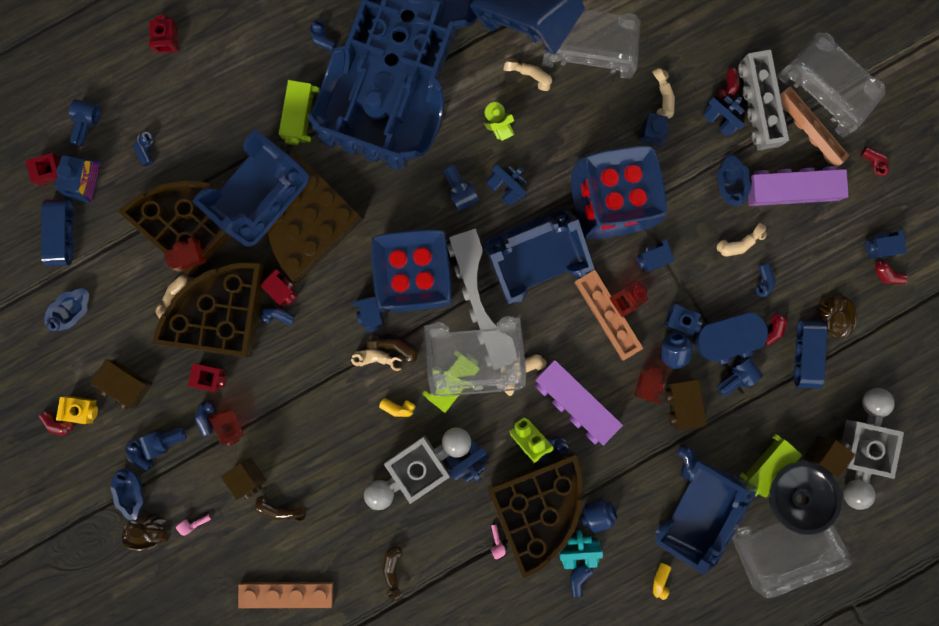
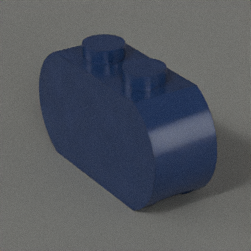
M751 312L743 313L701 326L699 332L694 334L693 344L701 358L707 361H718L719 365L733 361L732 357L740 355L741 358L754 355V350L762 348L766 343L768 330L760 316Z

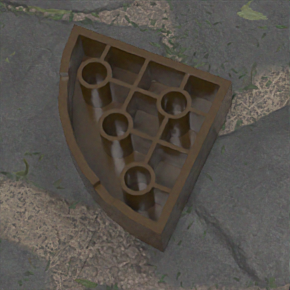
M294 150L289 157L307 172L309 180L306 187L267 232L272 250L281 268L293 282L299 283L363 219Z
M201 181L165 183L156 186L155 189L149 190L146 193L139 194L118 211L120 215L180 269L192 276H196L231 237L192 202L199 192L207 187H213L218 191L222 188Z
M258 263L230 264L209 270L188 282L175 294L165 313L162 314L156 326L152 344L252 357L263 289L260 285L264 282L266 266Z
M574 452L488 485L489 494L523 579L547 566L567 545L576 528L582 508L583 483L578 458Z

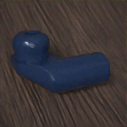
M319 19L312 21L310 32L313 42L333 52L337 46V41L326 37L323 21Z
M148 131L141 132L134 144V151L143 167L153 164L149 154L153 143V136Z
M770 264L758 267L762 278L756 286L755 292L759 297H767L776 284Z
M203 401L198 405L195 421L202 436L213 433V429L208 421L209 413H213L215 410V405L212 401Z
M562 438L547 439L553 446V451L544 454L539 460L544 463L550 453H566L569 449L568 443Z
M132 439L128 441L126 445L128 461L148 472L153 465V461L146 460L143 456L142 447L138 440Z
M682 445L678 449V456L683 457L685 465L680 476L689 480L690 475L687 472L692 463H697L698 460L692 447Z

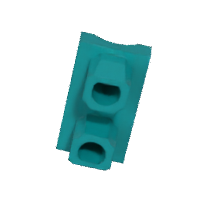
M577 530L576 537L569 539L567 545L559 552L560 561L563 562L564 569H574L576 567V560L584 559L586 567L594 568L598 567L599 558H603V551L601 550L599 540H592L591 536L583 537L582 531Z

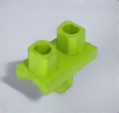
M498 102L489 103L484 112L488 120L484 123L486 128L494 131L496 138L501 141L513 136L514 132L510 125L514 121L512 114H506L504 107Z
M522 418L516 422L515 428L509 431L511 437L534 463L544 454L553 451V446L527 418Z

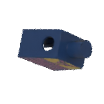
M63 155L60 165L56 170V189L68 199L92 204L101 162L77 156Z

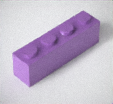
M836 166L825 167L823 171H815L814 168L800 169V172L782 169L778 170L775 174H769L768 170L754 172V175L749 177L751 183V190L748 196L749 206L840 201L849 197L847 170H838Z
M552 360L534 379L538 383L535 387L544 396L549 394L554 399L552 404L558 410L563 412L565 409L571 415L569 420L578 429L582 425L588 431L586 436L595 445L599 442L604 446L623 426L555 360Z

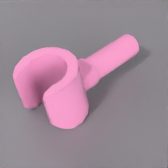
M208 514L192 524L185 519L176 529L181 535H187L197 526L211 520V517Z
M497 524L491 525L496 546L490 549L494 558L499 559L505 555L506 550L501 542Z

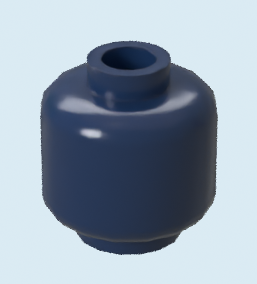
M673 333L666 336L662 340L661 345L662 361L674 369H679L689 364L692 355L691 340L681 333Z
M604 498L586 504L584 506V514H581L585 528L589 527L594 533L612 528L615 525V520L618 519L613 503L608 502Z

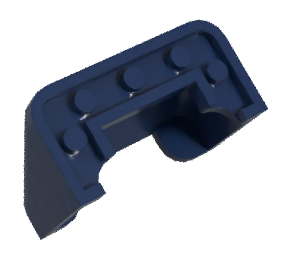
M473 0L470 4V8L486 29L494 31L499 25H503L527 34L532 42L542 41L546 45L544 50L553 55L557 53L585 9L581 0Z
M255 128L243 144L244 151L249 157L220 191L213 187H207L201 190L192 201L219 227L245 246H253L260 241L306 187L309 180V175L304 169Z
M569 209L556 210L492 236L484 242L485 250L508 304L523 301L528 293L527 288L566 272L576 277H582L588 274L589 271L594 270L579 220Z
M700 460L697 463L693 462L687 474L690 475L689 481L691 482L671 520L666 524L662 522L655 533L658 537L654 543L705 575L715 568L720 561L758 488Z

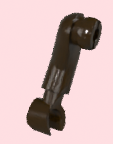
M372 334L367 342L368 349L378 347L395 349L404 355L406 362L414 363L417 360V349L402 338L385 337V339H380L378 334Z
M258 497L255 502V511L273 520H290V518H293L294 521L302 522L306 517V507H299L294 510H289L288 508L278 509L268 505L269 500L266 497Z
M399 546L386 550L382 566L386 584L390 587L387 590V596L395 601L403 599V594L397 587V577L395 574L397 559H400L403 555Z

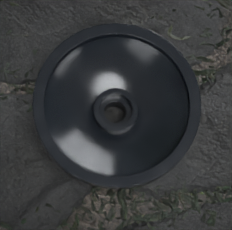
M810 462L789 464L777 472L769 488V503L775 518L782 526L794 533L802 535L822 533L835 523L840 514L842 506L840 488L834 477L817 464ZM798 494L802 497L801 503H798L796 500Z

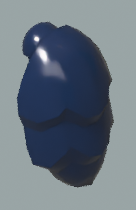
M729 155L723 161L722 167L717 171L719 191L722 198L728 204L739 206L747 200L751 190L749 170L736 156Z
M83 288L63 291L55 301L51 302L44 317L47 329L50 331H61L73 327L88 311V291Z
M123 468L115 473L111 483V492L115 508L120 510L128 520L133 521L138 518L145 503L142 493L143 486L135 472Z

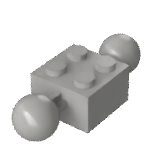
M873 388L867 391L862 399L863 408L868 413L867 423L846 420L842 440L851 446L849 450L856 454L847 468L857 470L855 480L850 481L845 486L843 496L850 507L858 510L869 508L875 501L876 493L870 484L871 474L895 479L904 432L881 427L883 417L888 416L895 406L892 394L882 388Z
M451 428L443 435L442 444L435 449L424 435L384 463L392 478L388 481L375 480L369 483L364 491L366 504L374 510L386 509L392 503L394 493L400 489L411 504L450 477L448 469L442 460L448 456L462 457L467 454L471 448L469 433L462 428Z

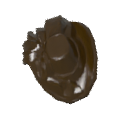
M842 292L835 293L827 300L822 296L820 299L819 317L826 323L828 333L838 339L848 337L854 332L857 324V313L854 304Z
M141 515L139 518L129 521L122 532L124 547L130 550L144 551L155 548L162 542H167L168 537L162 526V523L166 522V520L157 516Z

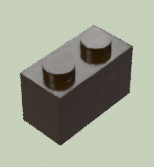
M106 359L90 383L97 387L96 391L106 397L111 396L116 400L115 403L124 409L138 407L152 386V383L115 359Z
M699 379L666 383L667 389H664L666 402L670 403L671 412H668L670 425L679 431L707 426Z
M818 436L803 459L823 467L832 476L840 478L856 454L849 450L851 446L839 438L836 440L830 436L827 438Z
M252 458L239 463L220 476L236 501L241 497L247 500L262 490L261 484L267 481Z

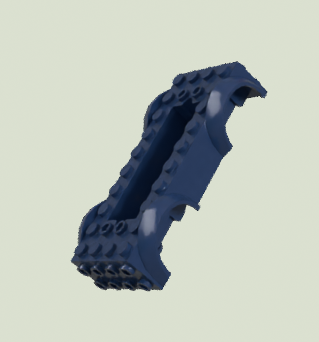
M362 0L345 46L334 48L322 86L308 117L313 124L312 128L316 132L317 137L322 139L321 143L330 147H334L335 144L342 146L345 152L353 155L359 152L365 155L364 158L373 162H378V160L387 162L386 166L395 170H399L400 167L406 169L409 160L424 156L433 145L440 128L444 109V93L438 80L456 30L472 26L478 19L470 8L473 0ZM405 10L412 11L415 15L413 21L409 23L402 21V12ZM403 32L406 38L403 42H395L393 40L394 34ZM388 54L398 56L399 61L395 66H388L385 63V57Z

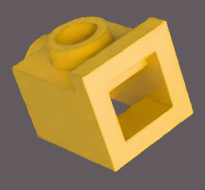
M74 396L60 397L56 420L81 424L93 423L98 414L97 400Z

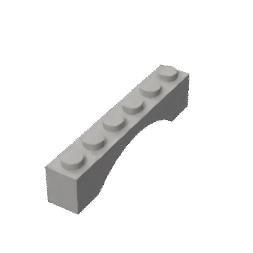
M476 228L449 237L450 244H447L450 257L455 256L458 265L454 266L457 278H463L465 287L461 289L465 301L470 300L473 309H470L469 313L472 322H477L480 331H477L476 334L480 345L485 344L487 353H484L487 366H492L493 370L521 361L513 338L503 333L491 321L480 301L477 288V272L483 249Z

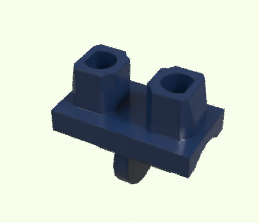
M728 95L723 102L729 106L728 109L713 97L703 114L712 123L721 113L727 120L719 130L727 137L737 129L741 130L745 125L731 113L734 110L738 115H741L745 111L738 105L742 101L740 96L735 101Z
M496 164L492 169V174L486 181V185L495 192L503 184L508 191L501 199L510 207L518 200L522 201L526 197L527 192L515 182L517 181L521 186L527 182L521 176L525 170L520 167L516 171L512 166H509L506 171L511 175L510 177Z
M472 441L471 448L467 453L469 457L463 462L459 457L450 456L446 459L450 469L448 473L455 481L463 476L467 483L473 478L478 483L482 481L479 474L486 470L482 463L488 460L490 456L483 448H480Z

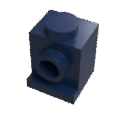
M649 113L644 119L640 142L663 146L664 138H667L669 132V125H667L668 117Z
M903 230L876 234L875 239L866 241L865 250L869 254V259L907 253Z
M667 240L658 243V248L656 244L643 248L644 253L636 256L638 267L643 269L644 273L675 261Z
M376 297L353 302L354 307H359L360 311L356 312L359 325L363 324L366 333L380 330L379 326L384 325L382 312L378 310Z
M673 304L669 308L663 327L687 336H693L694 332L698 333L702 326V320L699 319L701 314ZM685 316L689 318L688 325H684L682 322Z

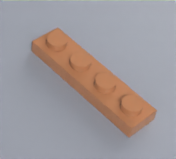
M790 86L782 92L780 98L783 110L789 112L794 118L796 126L808 134L810 142L814 146L819 147L823 152L825 160L836 167L844 163L850 155Z
M595 270L574 282L622 361L643 349Z
M241 582L238 585V608H332L333 582Z

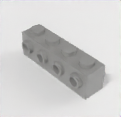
M771 50L749 53L739 64V75L744 80L743 96L745 100H748L749 109L747 115L749 122H752L754 130L752 132V141L754 145H757L758 151L780 147L789 141L772 53Z

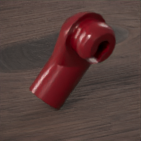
M879 260L875 263V272L881 282L885 284H906V273H894L886 260Z

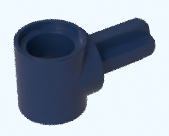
M74 99L69 108V116L75 122L70 142L83 146L89 126L93 127L100 120L101 108L97 104Z
M454 165L448 166L443 170L452 188L449 191V195L458 212L479 201L472 185L468 182H463Z
M748 356L732 367V375L717 385V389L723 396H727L741 385L749 387L763 377V374Z
M179 427L164 434L156 431L139 438V442L146 460H150L167 453L169 446L186 440L187 436L185 430Z

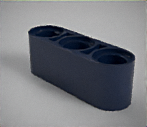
M70 199L44 200L42 203L41 259L45 266H69L72 264L74 209Z
M803 320L798 322L794 366V384L796 387L821 389L823 387L827 326L825 322Z

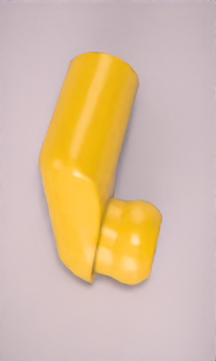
M384 398L379 408L395 417H410L415 409V404L406 400L403 406H399Z
M660 563L654 577L653 594L656 598L660 597L662 600H665L670 592L664 586L671 567Z

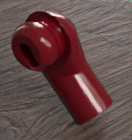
M735 68L727 71L728 85L726 90L720 89L717 94V99L721 102L727 95L733 99L739 89V74Z
M865 146L860 156L871 161L876 175L886 176L890 169L887 156Z
M774 313L771 316L773 328L768 332L765 343L767 347L785 334L788 321L781 313Z
M50 411L39 415L40 420L51 434L65 436L67 432L73 430L71 422L63 421L61 423L56 421Z

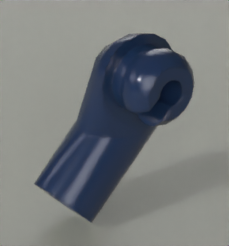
M265 307L261 310L262 313L259 319L270 323L271 319L275 318L290 326L295 315L278 307Z
M581 564L571 573L570 586L572 597L583 596L582 583L593 575V568H588Z

